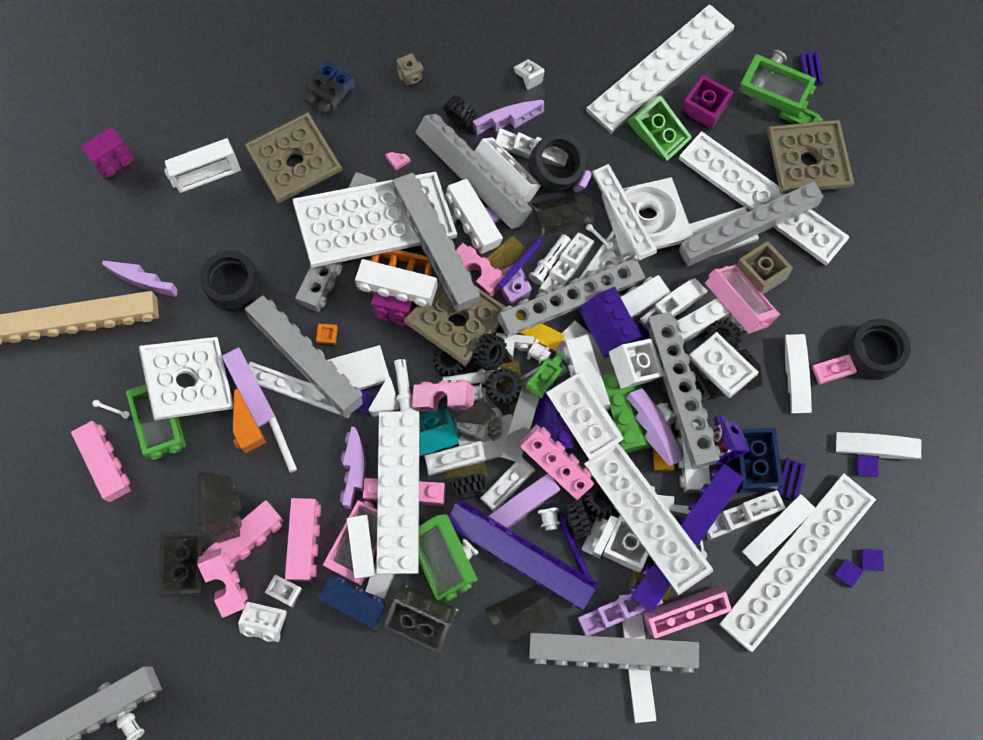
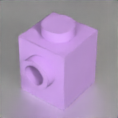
M522 276L509 282L502 289V295L508 305L514 307L520 301L530 298L532 288L527 280L524 281Z

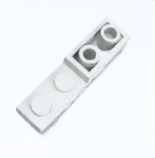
M693 278L659 301L652 310L640 318L639 322L647 329L646 322L648 317L671 312L674 318L706 294L707 290L696 278Z

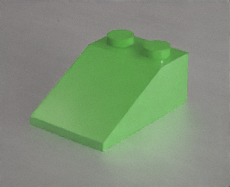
M661 95L651 99L627 121L635 133L665 161H668L692 139V136Z

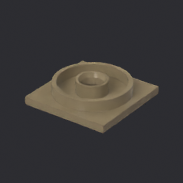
M309 113L245 144L248 153L278 204L342 171L341 165ZM292 155L303 157V162L298 163L295 167H290L286 164L287 159Z
M840 120L768 127L767 131L781 194H788L811 182H815L819 190L854 186L855 183ZM801 155H812L816 159L817 164L805 165L801 161Z
M439 282L432 305H417L404 319V323L466 366L475 354L473 348L476 349L475 343H479L478 338L482 337L483 334H494L501 326L497 317L505 306L479 289L478 303L456 312L441 282ZM459 314L464 316L467 322L463 326H454L448 319L451 315Z

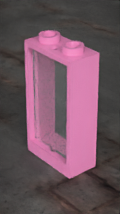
M737 265L725 266L722 269L716 268L709 274L710 278L705 284L749 334L769 327L780 315Z
M358 500L349 518L362 515L368 516L373 559L375 561L377 557L378 510L374 508L375 505L366 500L361 502ZM346 521L323 566L361 586L365 578L356 580L354 578L348 524Z

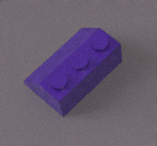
M615 286L598 293L579 308L604 359L610 356L609 351L623 344L640 341L641 334Z
M546 392L542 399L539 397L532 421V428L538 425L540 428L544 427L551 434L550 438L554 442L558 440L565 447L564 451L569 454L573 449L574 435Z

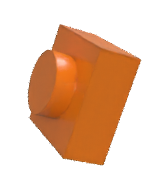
M318 324L316 343L336 345L338 326Z

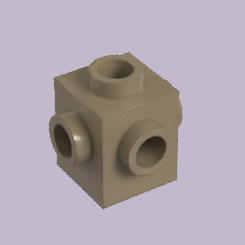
M413 53L396 60L397 74L401 81L404 80L406 86L422 80L423 66L420 61H416Z

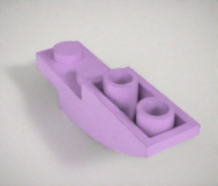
M351 427V431L347 432L345 439L347 449L343 451L341 456L345 469L350 470L345 474L344 482L347 483L346 489L342 490L340 502H342L343 507L346 509H353L356 491L364 492L367 472L365 451L355 427Z

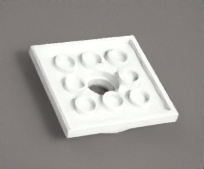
M672 177L623 188L656 249L678 245L694 237ZM602 193V200L621 256L635 255L634 249ZM651 208L656 211L657 215L651 219L643 218L640 216L639 210Z
M218 337L139 346L154 420L233 409V400ZM182 373L190 374L194 378L195 384L193 387L183 388L176 383V377Z

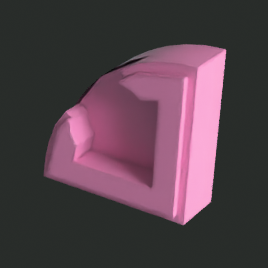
M394 152L385 154L386 159L395 171L410 162V158L405 154Z

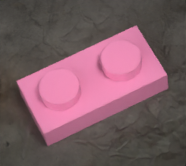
M850 354L812 366L819 385L853 375L857 372Z

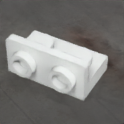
M610 516L608 520L602 518V521H598L597 517L591 528V535H588L582 551L600 559L618 518Z
M247 602L246 608H244L238 622L240 633L247 637H259L268 642H279L280 631L287 613L285 610Z

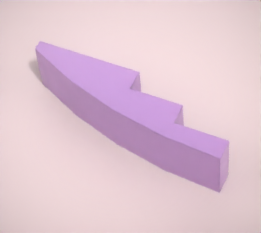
M544 101L522 102L490 112L473 121V131L476 135H479L492 127L497 132L500 128L502 129L509 124L515 129L544 112Z
M111 261L102 262L103 266L110 273L136 287L157 294L174 297L177 295L178 290L173 283L161 282L156 274L145 273L140 265Z
M238 347L222 355L258 427L268 423L269 419L274 418L275 415L241 349Z
M642 388L631 392L627 396V400L639 412L635 418L647 431L644 438L669 466L682 461L683 456L677 441L654 402Z
M548 473L498 508L489 517L509 528L542 505L544 501L558 493L560 488Z
M631 593L595 611L580 616L577 620L584 636H591L644 613L646 610L630 599L633 594ZM662 599L660 600L657 606L663 604Z

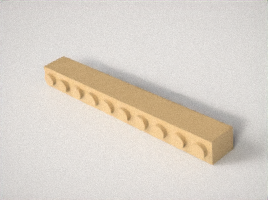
M152 291L0 314V345L5 342L18 343L24 339L37 340L43 336L56 337L62 333L75 334L81 330L94 331L100 327L113 328L119 324L131 325L138 321L150 322L153 319L159 318L158 300Z

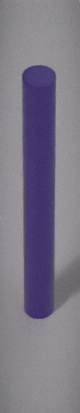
M537 238L498 282L497 287L500 290L508 284L543 243L541 238Z
M561 512L557 514L558 522H561L560 527L582 574L592 579L564 514Z

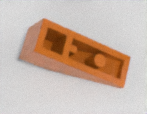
M239 389L234 390L233 433L236 438L233 441L238 450L242 449L245 453H248L267 442Z

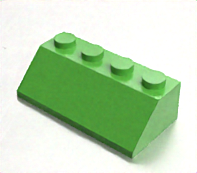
M616 373L601 376L610 401L609 415L624 437L622 441L618 442L626 454L651 448V444L644 438L647 434L646 429L635 418L639 412L627 400V396L631 392L642 388L641 384L621 389Z

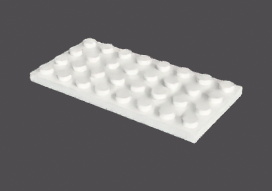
M431 172L415 175L416 179L418 178L421 181L424 194L427 193L432 209H436L439 222L444 224L446 235L449 239L456 238L457 232L437 173ZM393 180L293 199L294 209L311 268L421 245L392 191Z

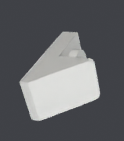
M529 59L514 66L515 73L523 78L527 90L542 83L545 72L543 67Z
M496 333V336L502 337L505 340L504 343H507L505 347L507 352L505 354L512 362L514 348H518L520 351H529L534 344V336L513 335L506 338L505 334Z
M274 575L265 593L293 608L303 589Z

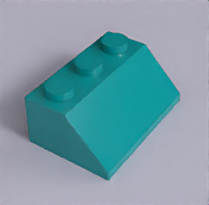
M447 406L438 408V411L419 414V456L432 454L437 450L451 448L459 444Z

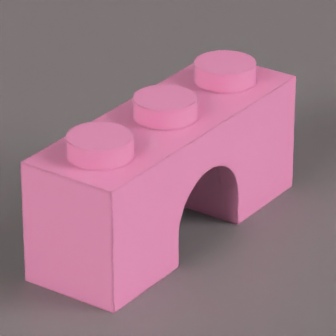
M462 243L457 248L456 253L461 256L465 270L478 271L481 276L476 280V286L490 297H493L500 290L497 284L505 276L504 273L498 268L494 269L485 257L481 258L477 255L473 247Z
M457 380L456 383L439 381V384L421 382L420 385H414L412 408L419 412L438 411L439 401L447 396V406L453 410H473L475 387L466 380Z
M219 548L198 557L197 565L205 582L219 579L226 585L223 589L215 592L214 601L223 618L246 608L248 596L245 589H241L238 584L240 582L236 570L232 571L230 565L232 562L229 554H224L223 549Z

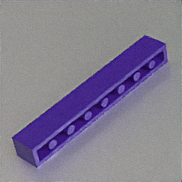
M725 464L720 469L718 467L715 468L710 475L712 478L710 484L705 483L699 491L701 494L699 500L694 499L687 508L690 510V513L687 517L683 515L678 521L696 547L700 544L744 480V477ZM656 563L652 567L648 564L641 574L644 576V579L641 583L636 582L630 590L633 593L630 599L649 613L653 612L671 586Z
M463 500L458 501L454 505L448 516L455 532L465 536L468 542L478 544L483 547L482 549L486 553L499 557L502 563L512 565L524 576H530L538 585L551 589L552 593L557 597H564L573 607L585 609L598 586L597 582Z

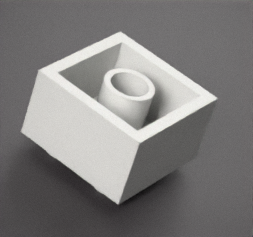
M652 339L623 344L609 351L621 389L648 383L664 376Z
M620 515L603 553V557L640 573L647 559L648 552Z

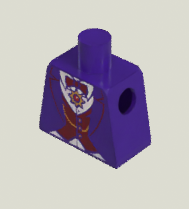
M718 415L713 418L715 427L712 428L714 432L713 441L715 446L719 447L721 454L720 460L715 465L727 464L750 451L742 430L737 423L726 422L725 415Z

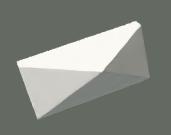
M389 377L385 380L369 408V413L373 417L379 416V412H392L400 409L391 378Z

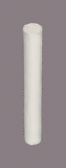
M275 417L269 419L270 426L289 472L292 473L297 468Z

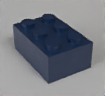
M776 428L741 429L750 451L734 459L736 473L744 477V480L738 487V493L779 491L783 487Z
M330 576L317 599L377 631L389 610L385 606L386 602L375 595H372L371 598L368 597V593L356 585L354 588L349 587L350 583L339 576H336L335 579Z

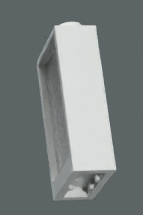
M228 138L165 161L167 168L164 169L173 188L177 187L180 193L241 171Z

